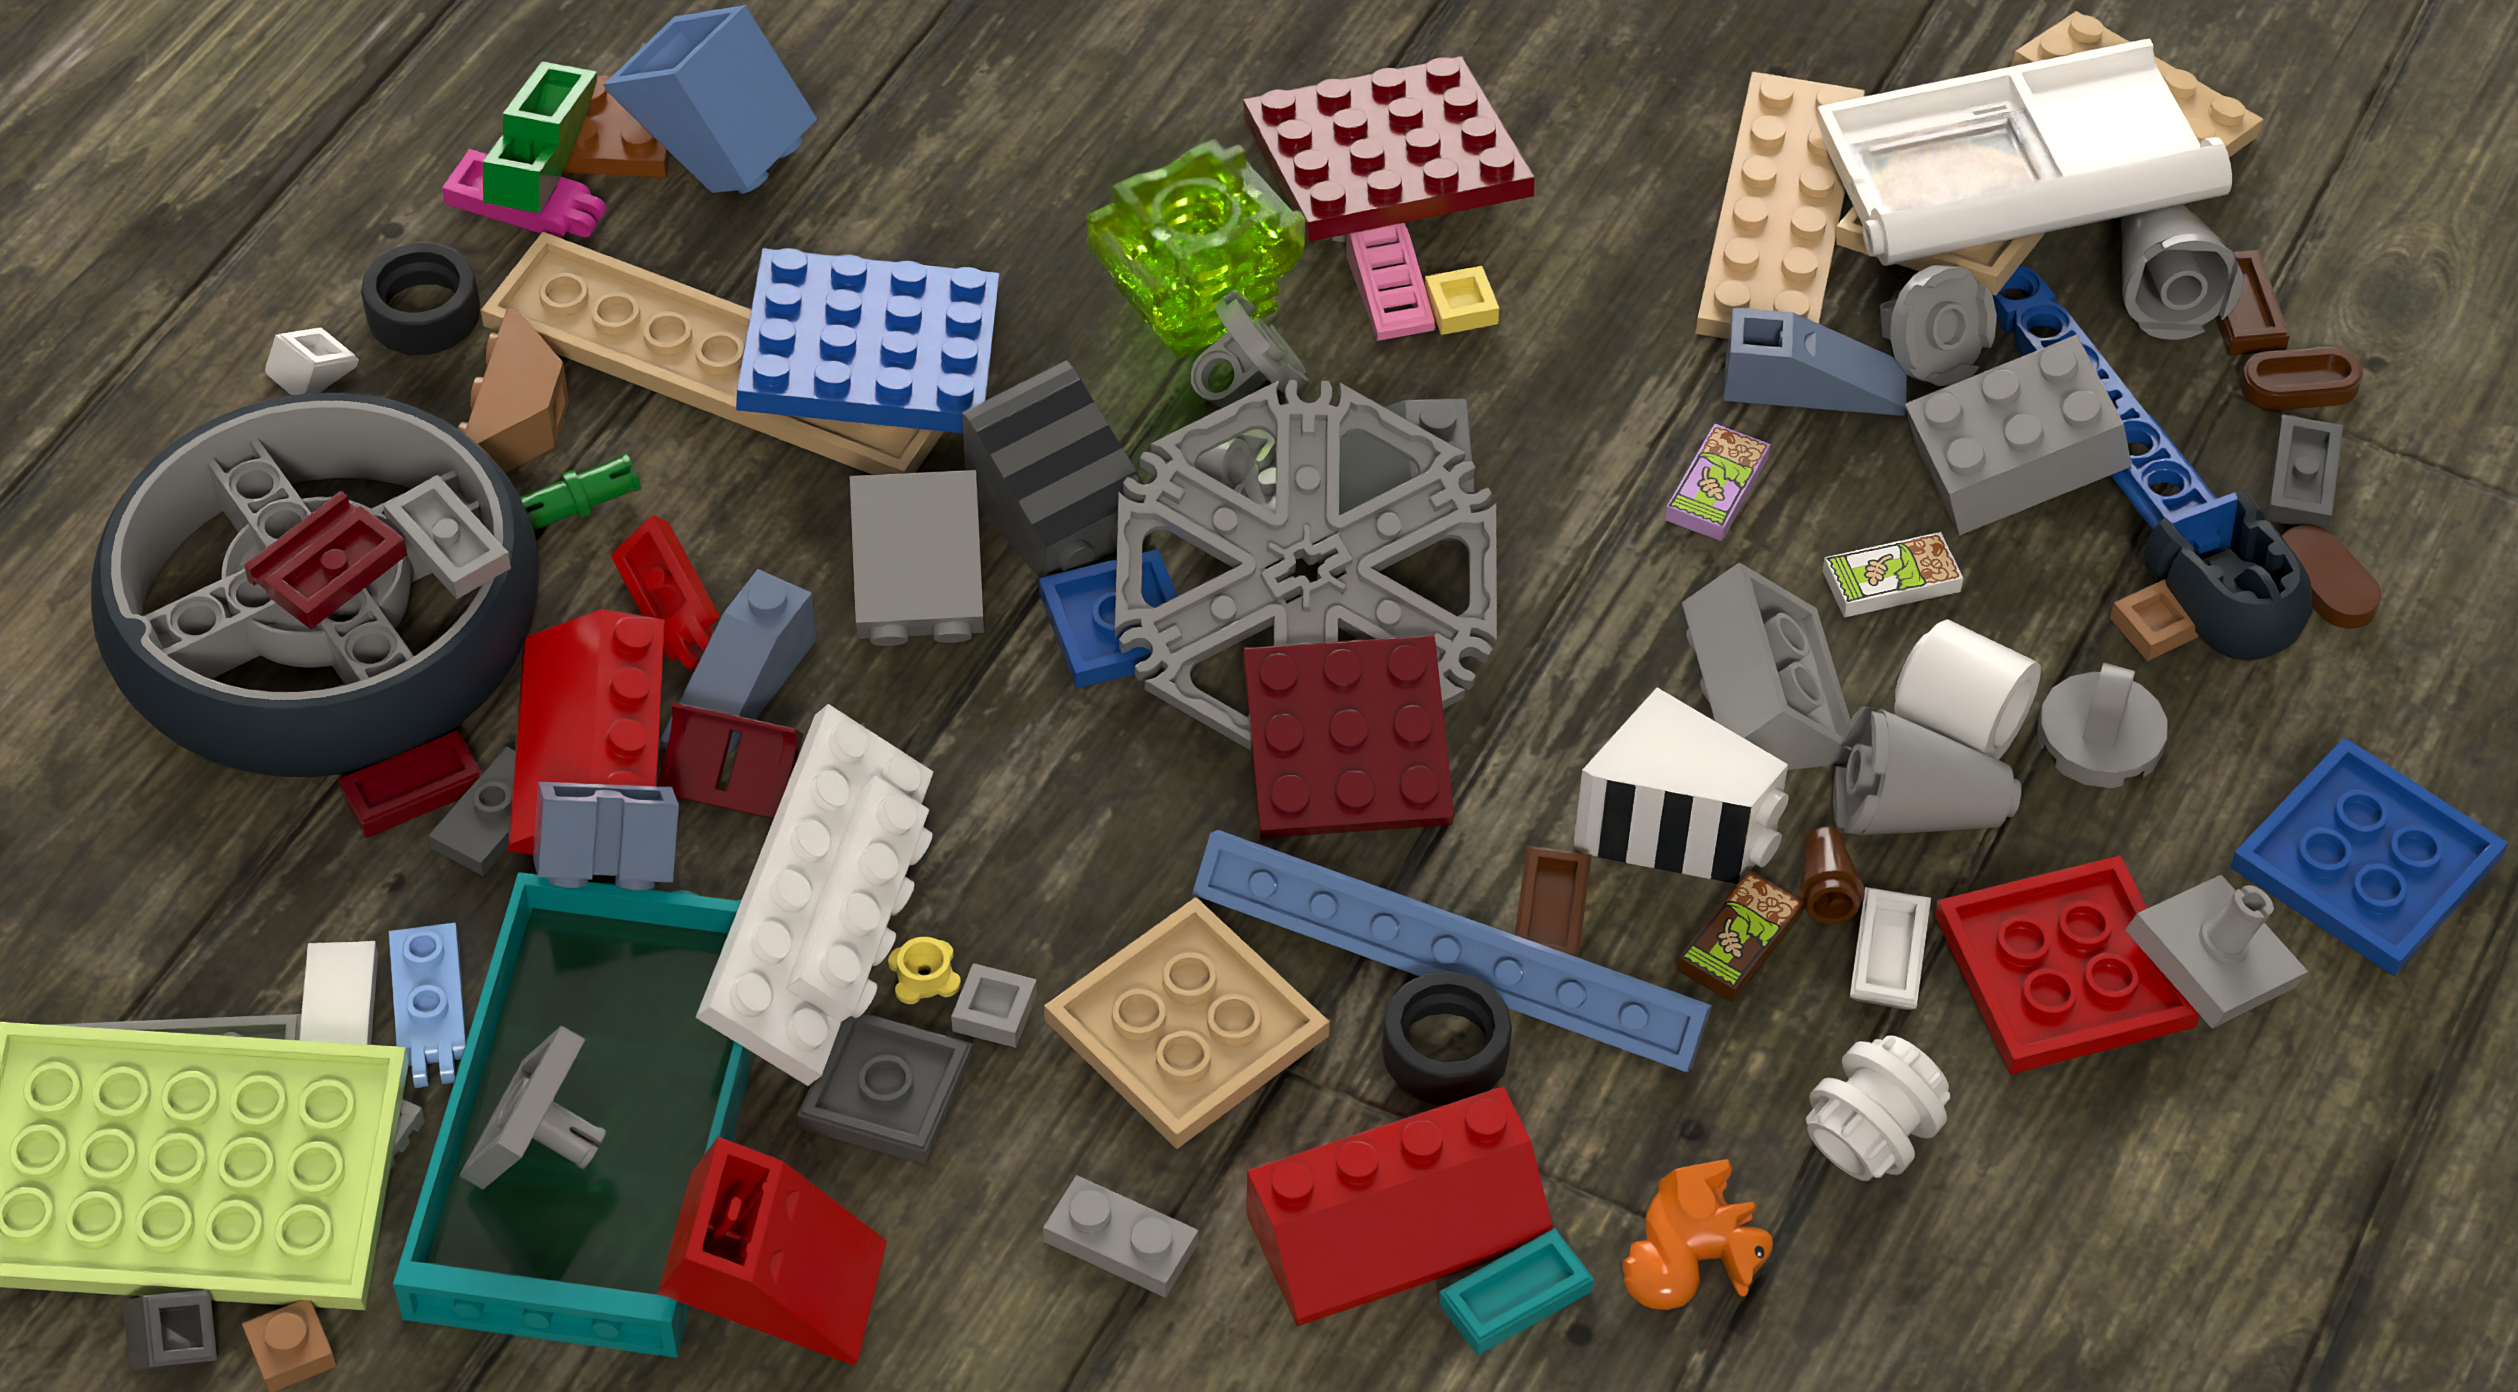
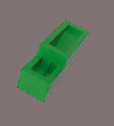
M541 61L503 112V135L483 160V203L534 213L541 212L553 193L578 139L597 83L596 71Z

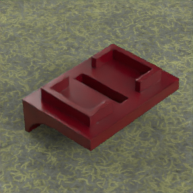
M671 702V731L657 787H672L678 799L774 820L797 762L804 734L790 727ZM732 733H741L742 736L728 790H719L718 787Z

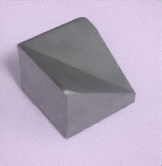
M210 1290L147 1295L123 1302L130 1371H147L217 1360Z

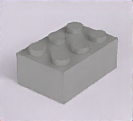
M2077 335L1905 404L1915 446L1959 536L2132 467L2124 423Z

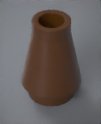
M1831 827L1817 828L1811 831L1805 839L1806 854L1799 898L1805 901L1804 909L1807 910L1810 917L1815 921L1824 924H1838L1851 919L1857 913L1860 903L1864 898L1865 890L1847 852L1842 833Z

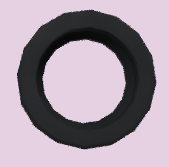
M410 243L392 248L375 259L363 275L361 295L368 325L373 337L388 349L407 355H431L451 349L469 336L478 323L480 300L475 274L469 261L453 248L437 243ZM417 285H439L455 292L451 300L439 308L423 313H405L392 309L387 305L393 296L404 289Z
M1451 971L1423 974L1404 984L1389 1001L1383 1023L1382 1051L1386 1070L1401 1089L1419 1100L1441 1105H1448L1492 1090L1505 1074L1510 1053L1512 1024L1507 1005L1494 988L1471 975ZM1451 1014L1464 1017L1478 1025L1485 1033L1487 1041L1481 1053L1464 1061L1447 1063L1429 1059L1415 1051L1408 1042L1407 1033L1413 1023L1427 1016Z

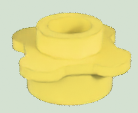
M917 937L909 940L902 947L894 949L889 955L888 964L890 969L897 973L899 981L895 987L896 997L903 1003L915 1004L921 998H928L937 994L943 997L955 995L960 989L961 980L960 976L952 971L951 960L954 956L952 946L945 941L932 937ZM923 970L931 971L928 975H920L918 973Z

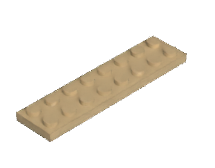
M545 232L540 234L481 309L484 327L499 332L506 309L518 310L555 354L872 475L916 473L944 432L736 410L737 387L751 309Z

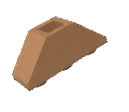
M506 309L499 333L492 332L488 338L486 347L487 368L484 377H476L471 391L472 413L469 422H461L458 427L460 431L480 445L505 473L555 448L569 405L563 362L518 310Z

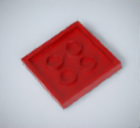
M2121 855L1938 900L1935 918L2010 1075L2196 1028L2200 1016L2199 1013L2125 931L2135 915L2148 908Z

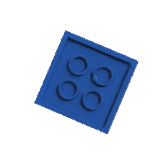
M2344 737L2234 852L2230 868L2395 977L2504 856L2508 842Z

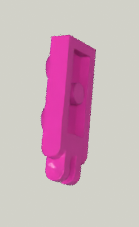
M472 149L467 151L442 187L446 205L537 233L545 232L559 238H563L567 232L582 237H589L596 227V221L601 220L607 211L606 204L598 197L592 196L587 186L564 177H560L553 193L540 213L483 203V160L488 154Z

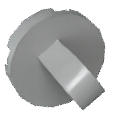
M1931 265L1915 274L1900 291L1898 299L1880 305L1882 336L1891 340L1894 357L1906 375L1921 383L1935 386H1950L1972 377L1979 369V366H1974L1973 363L1979 357L1982 347L1991 348L1995 338L1997 313L1992 292L1987 285L1979 284L1976 281L1972 271L1951 265Z
M1232 289L1215 303V310L1228 332L1206 349L1194 362L1191 370V384L1194 391L1209 403L1222 408L1248 396L1267 379L1271 383L1278 381V389L1284 394L1289 380H1297L1298 393L1310 383V379L1304 375L1307 372L1304 365L1272 324L1268 327L1260 318L1255 317L1253 320L1250 318L1249 315L1258 308L1240 291ZM1220 363H1231L1234 368L1232 384L1223 392H1211L1208 386V377L1212 369Z
M2103 663L2101 672H2089L2070 676L2051 689L2041 707L2038 719L2037 740L2041 749L2045 745L2048 752L2056 758L2055 768L2063 775L2084 785L2115 788L2123 786L2125 778L2137 776L2142 772V777L2144 778L2153 772L2164 752L2167 741L2168 720L2159 701L2141 684L2133 681L2135 671Z

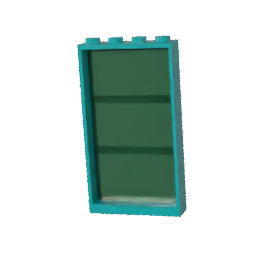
M518 872L394 1279L393 1286L402 1320L678 1358L691 1306L657 1294L690 1173L717 1137L733 1142L755 1058V1053L696 1018L742 899L734 901L703 897L685 890L673 892L650 889L630 890L618 887L615 882L607 884L588 882V885L584 887L567 888L550 884L548 878ZM561 1025L586 1039L558 1089L553 1102L597 1128L601 1127L606 1130L602 1142L599 1145L595 1144L598 1150L584 1169H580L574 1162L531 1139L522 1158L486 1188L481 1189L460 1177L461 1171L522 1060Z

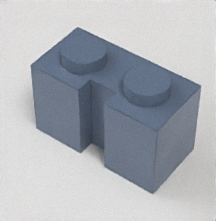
M538 782L533 861L538 877L548 878L550 884L567 888H578L588 885L592 875H615V884L618 887L630 890H648L655 887V882H673L679 804L672 787Z

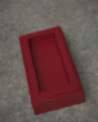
M456 730L402 754L338 779L340 792L366 839L460 800L482 775V772L459 731Z

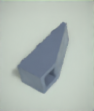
M1745 308L1732 309L1725 363L1724 401L1905 416L1907 375L1894 357L1793 312Z

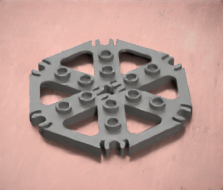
M1289 380L1285 389L1284 405H1280L1278 402V381L1151 443L1150 452H1143L1140 457V468L1151 473L1155 480L1150 484L1142 485L1127 477L1123 482V493L1127 498L1119 492L1115 638L1123 631H1126L1119 638L1120 651L1123 654L1136 647L1148 649L1151 656L1147 660L1135 665L1137 680H1145L1144 689L1250 751L1251 742L1248 717L1196 688L1191 681L1190 674L1193 667L1199 662L1272 625L1273 646L1338 642V628L1359 640L1435 635L1443 709L1463 699L1465 691L1471 690L1475 682L1476 675L1464 669L1459 660L1466 656H1472L1487 664L1492 653L1490 645L1495 649L1497 641L1496 503L1488 510H1484L1490 503L1491 491L1489 488H1485L1475 494L1463 492L1459 485L1473 478L1475 472V465L1472 461L1464 462L1465 452L1342 383H1339L1338 390L1340 402L1335 407L1331 405L1332 387L1329 381H1321L1320 396L1317 401L1306 403L1297 396V380ZM1260 429L1268 432L1276 443L1275 513L1196 469L1195 462L1198 457L1250 430ZM1353 432L1366 434L1409 458L1417 465L1419 476L1339 515L1340 441L1347 434ZM1456 465L1450 472L1447 471L1449 468ZM1155 530H1167L1234 568L1156 608L1148 605L1142 597V545L1145 537ZM1442 539H1457L1464 543L1469 551V607L1463 614L1455 616L1379 573V571ZM1303 558L1308 565L1317 562L1322 564L1317 570V581L1310 583L1304 575L1289 578L1295 572L1296 559ZM1344 573V575L1338 577L1337 579L1334 578V577H1336V576H1338V575ZM1298 595L1301 596V597H1299V598H1297V599H1295V600H1293V601H1291V602H1289V603H1286V601H1288V600H1290V599H1292V598H1294V597H1296V596H1298ZM1160 670L1163 671V672H1162L1160 675H1158L1157 677L1152 678V677L1156 676L1157 673H1158Z

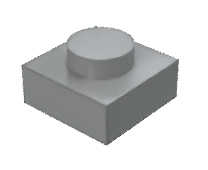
M973 963L951 1016L952 1031L1016 1048L1037 996V979Z

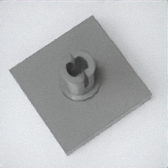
M2222 875L2137 913L2125 929L2212 1029L2296 988L2308 973L2306 968L2264 923L2274 910L2269 896L2261 889L2250 885L2243 886L2241 890H2235Z
M561 1025L522 1060L461 1171L460 1177L481 1189L486 1188L522 1158L531 1139L574 1162L580 1169H584L598 1150L595 1144L599 1145L602 1142L606 1130L601 1127L597 1128L553 1102L558 1089L586 1039Z

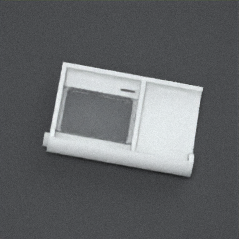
M2150 38L1817 106L1822 139L1863 225V239L1869 256H1878L1884 266L2224 196L2230 192L2232 186L2231 163L2224 143L2219 137L2204 139L2200 145L2157 68L2154 58V46Z

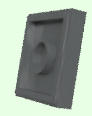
M863 1013L858 1018L850 1016L839 1027L822 1076L811 1084L797 1115L798 1127L805 1131L927 1165L974 1057L973 1044L867 1013Z

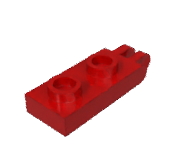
M652 514L610 556L642 616L665 620L663 653L671 660L676 661L679 659L688 669L695 670L702 657L696 643L705 651L715 631L712 625L720 619V615L669 522Z

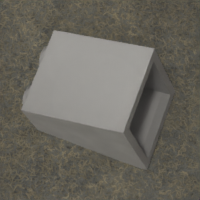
M976 470L850 476L855 615L858 639L870 638V643L874 645L895 646L907 643L908 636L934 635V640L937 642L957 643L970 640L972 638L971 633H984Z

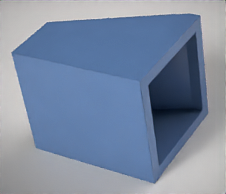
M746 5L673 17L603 84L609 94L711 193L738 190L739 193H747L759 187L769 176L767 170L779 158L785 157L799 148L803 143L802 135L818 120Z

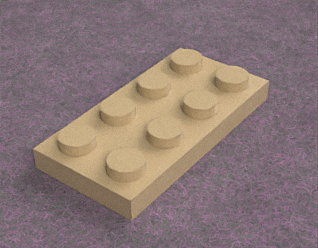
M2076 11L2016 50L2010 67L2130 42L2105 28L2099 20L2091 16L2082 15ZM2154 56L2159 72L2200 145L2206 138L2219 137L2226 147L2228 156L2231 157L2257 138L2264 120L2263 118L2245 109L2244 105L2238 100L2223 96L2198 82L2191 73L2176 69Z

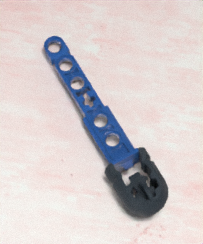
M2019 266L1996 296L1992 295L1998 324L2006 334L2014 331L2015 346L2023 356L2077 335L2124 423L2127 443L2138 442L2150 450L2144 455H2130L2132 467L2111 475L2152 529L2144 550L2146 568L2157 582L2166 580V586L2194 623L2195 633L2215 651L2231 659L2244 661L2264 659L2282 652L2297 642L2312 614L2311 582L2303 563L2274 526L2264 519L2263 512L2245 491L2234 492L2218 499L2214 496L2151 414H2147L2065 307L2055 303L2054 293L2040 275L2033 269ZM2009 288H2017L2026 291L2030 296L2022 300H2010L2003 297L2000 292ZM2036 326H2049L2057 330L2059 334L2051 338H2040L2031 334L2029 330ZM2168 482L2176 485L2181 492L2173 496H2161L2154 493L2149 486L2154 483ZM2227 550H2231L2233 552L2226 556L2209 561L2208 566L2202 561V559L2211 557L2213 555L2219 554Z

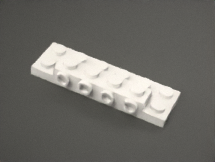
M829 704L814 716L697 1012V1019L807 1086L822 1076L841 1023L850 1016L854 1018L861 1016L875 996L877 984L868 979L872 966H877L884 960L894 944L896 933L887 928L891 915H896L909 900L914 889V882L905 877L909 865L912 866L920 860L932 840V832L923 827L929 809L922 805L933 775L932 770Z

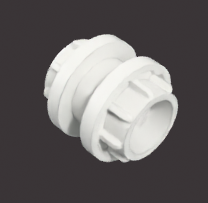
M1886 1036L1883 1040L1875 1039L1873 1043L1856 1042L1842 1058V1066L1849 1080L1845 1083L1834 1078H1824L1810 1093V1103L1813 1110L1806 1117L1807 1130L1818 1149L1832 1163L1854 1178L1868 1181L1872 1177L1881 1178L1885 1173L1899 1175L1915 1158V1152L1908 1136L1913 1134L1922 1138H1932L1945 1125L1947 1114L1944 1105L1950 1099L1949 1085L1938 1066L1920 1049L1902 1038Z

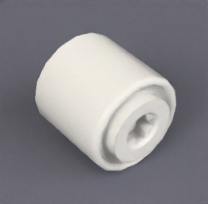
M1946 619L1937 623L1930 632L1924 634L1910 652L1895 689V715L1999 760L2018 734L2030 710L2040 680L2041 665L2024 655Z

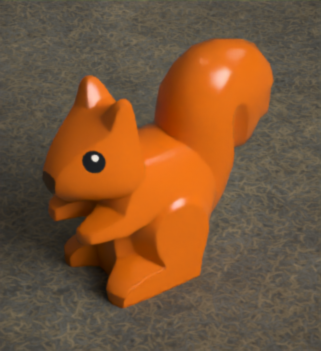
M1728 1159L1678 1168L1658 1182V1192L1653 1198L1645 1218L1647 1240L1632 1243L1630 1245L1629 1257L1623 1259V1273L1625 1276L1623 1282L1629 1294L1643 1306L1660 1310H1670L1685 1306L1695 1296L1700 1284L1698 1261L1706 1259H1720L1735 1291L1739 1296L1744 1297L1748 1293L1753 1276L1769 1258L1773 1248L1772 1236L1764 1229L1746 1227L1753 1220L1752 1213L1756 1211L1755 1202L1727 1204L1724 1200L1723 1192L1727 1187L1726 1180L1731 1176L1732 1166Z

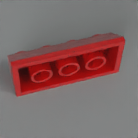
M600 609L525 637L522 653L507 851L533 855L538 782L656 787L664 619Z
M1504 1086L1247 1170L1246 1215L1297 1326L1499 1259L1553 1229L1532 1142Z

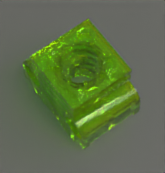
M1215 139L1188 150L1173 163L1161 169L1137 174L1113 185V203L1087 215L1088 246L1091 253L1112 275L1114 286L1178 359L1217 341L1228 332L1215 310V303L1232 289L1240 291L1258 308L1249 315L1252 320L1255 317L1263 319L1277 312L1278 302L1274 297L1279 295V286L1274 281L1292 270L1300 260L1305 246V216L1300 210L1293 212L1245 160V150L1239 144L1224 150Z

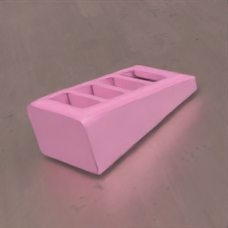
M1400 223L1347 234L1346 258L1377 341L1434 331L1435 320L1406 224ZM1395 264L1397 265V266H1393V267H1387V268L1372 270V269H1374V268L1385 267V266H1390V265H1395ZM1398 286H1405V287H1402V288H1396V289L1385 290V291H1380V292L1378 291V290L1388 289V288H1393V287H1398ZM1412 304L1413 307L1395 312H1384L1385 308Z

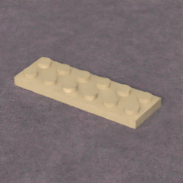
M1752 72L1699 309L1696 334L1728 339L1733 308L1793 312L1819 324L1836 241V226L1840 221L1846 189L1822 139L1817 106L1864 97L1865 90Z

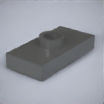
M506 746L428 835L432 850L483 877L508 849L514 750Z

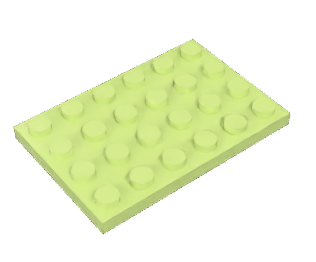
M0 1022V1287L131 1296L210 1290L211 1301L290 1305L300 1300H309L312 1302L313 1307L366 1310L409 1064L406 1047Z

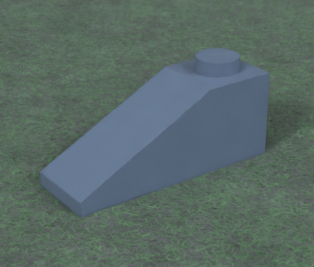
M757 569L724 611L679 703L756 720L817 640L812 593ZM672 717L660 739L661 748L665 750L669 741ZM732 733L726 758L740 741L741 733Z

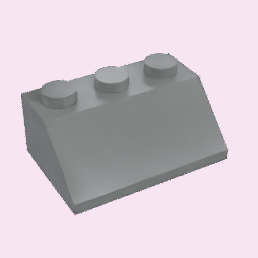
M1741 563L1736 564L1682 602L1689 626L1686 632L1687 639L1697 655L1703 676L1700 680V686L1703 694L1710 702L1715 722L1787 763V770L1848 763L1853 748L1841 746L1851 720L1817 608Z

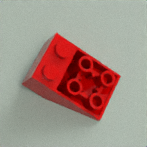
M717 1137L690 1173L657 1294L855 1365L858 1362L887 1241L784 1161Z

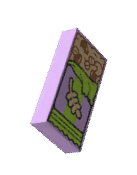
M1714 423L1667 505L1665 520L1722 541L1766 464L1771 444Z

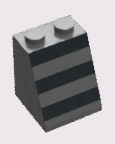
M1067 360L962 412L965 471L976 470L978 507L1039 578L1087 567L1117 552L1119 492L1127 498L1123 493V482L1129 477L1139 484H1145L1082 380Z

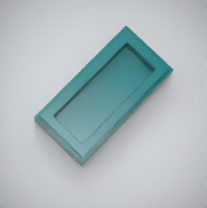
M1554 1228L1439 1292L1438 1304L1478 1356L1593 1292L1594 1278Z

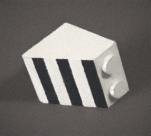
M1656 688L1583 768L1573 848L1581 853L1592 854V856L1738 884L1755 864L1764 867L1772 859L1780 845L1782 834L1777 832L1778 820L1789 800V795L1784 793L1788 764L1668 693Z

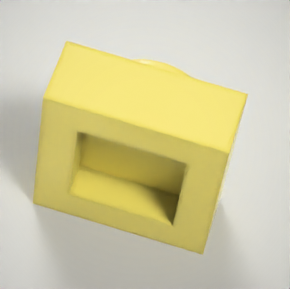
M1483 266L1425 276L1426 293L1441 335L1498 324L1499 306Z

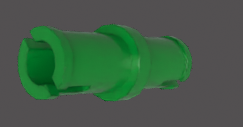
M627 453L577 475L574 470L561 474L562 481L521 496L520 498L533 526V530H538L575 514L579 519L591 515L590 508L630 492L641 490L636 471H631L630 467L633 464Z

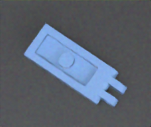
M456 923L389 931L397 1047H406L409 1057L408 1066H412L415 1088L429 1086L428 1064L439 1062L442 1085L454 1083L456 1079L455 1060L462 1059L467 1042L460 945Z

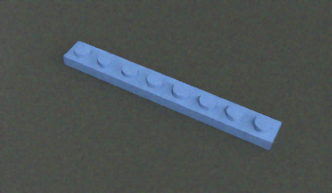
M1220 830L1210 833L1192 895L1417 976L1445 971L1474 976L1494 988L1509 1009L1688 1072L1693 1066L1712 1007L1710 1004Z

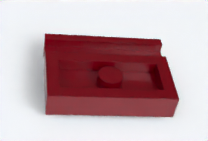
M340 491L244 564L248 582L253 586L259 584L266 590L267 596L311 630L408 554L405 539L362 506L356 508L349 502L348 496Z

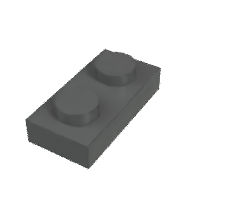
M2282 415L2274 455L2266 514L2267 521L2294 526L2311 525L2328 531L2333 513L2343 425Z

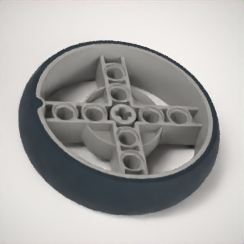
M311 393L275 398L241 407L193 429L157 455L133 480L107 520L95 555L91 576V613L94 633L101 656L123 695L148 722L181 747L219 764L262 775L281 777L341 775L359 771L446 735L465 721L492 695L516 662L525 637H527L536 609L539 585L538 547L533 526L523 502L508 476L480 445L446 421L416 407L370 395ZM436 475L447 484L508 551L511 569L481 585L472 603L458 621L435 643L416 656H413L395 629L406 612L411 583L433 572L406 542L408 554L406 557L311 630L267 596L266 590L259 584L253 586L248 582L244 564L332 498L313 497L301 499L291 484L332 478H357L383 481L413 489ZM349 500L356 508L362 506L394 530L386 520L383 506L389 501L371 509ZM224 511L238 531V534L231 542L223 560L221 580L143 616L144 606L150 589L160 570L173 552L199 527ZM261 655L271 661L295 667H325L332 665L345 685L305 692H267L230 686L211 679Z

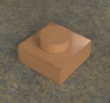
M2165 579L2114 602L2110 619L2146 661L2198 638V634L2195 633L2194 623L2166 586Z
M300 1300L242 1323L245 1336L268 1392L278 1391L337 1367L315 1309L309 1300Z

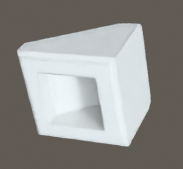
M314 328L275 335L265 372L291 395L320 393L355 369L359 359L324 329Z

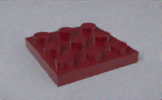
M1435 635L1243 649V667L1259 839L1453 825L1455 816Z

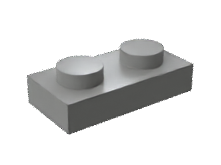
M438 475L383 505L389 525L405 539L407 545L456 599L511 569L508 551Z
M1076 1175L1044 1225L1043 1239L1045 1243L1166 1298L1198 1246V1230Z

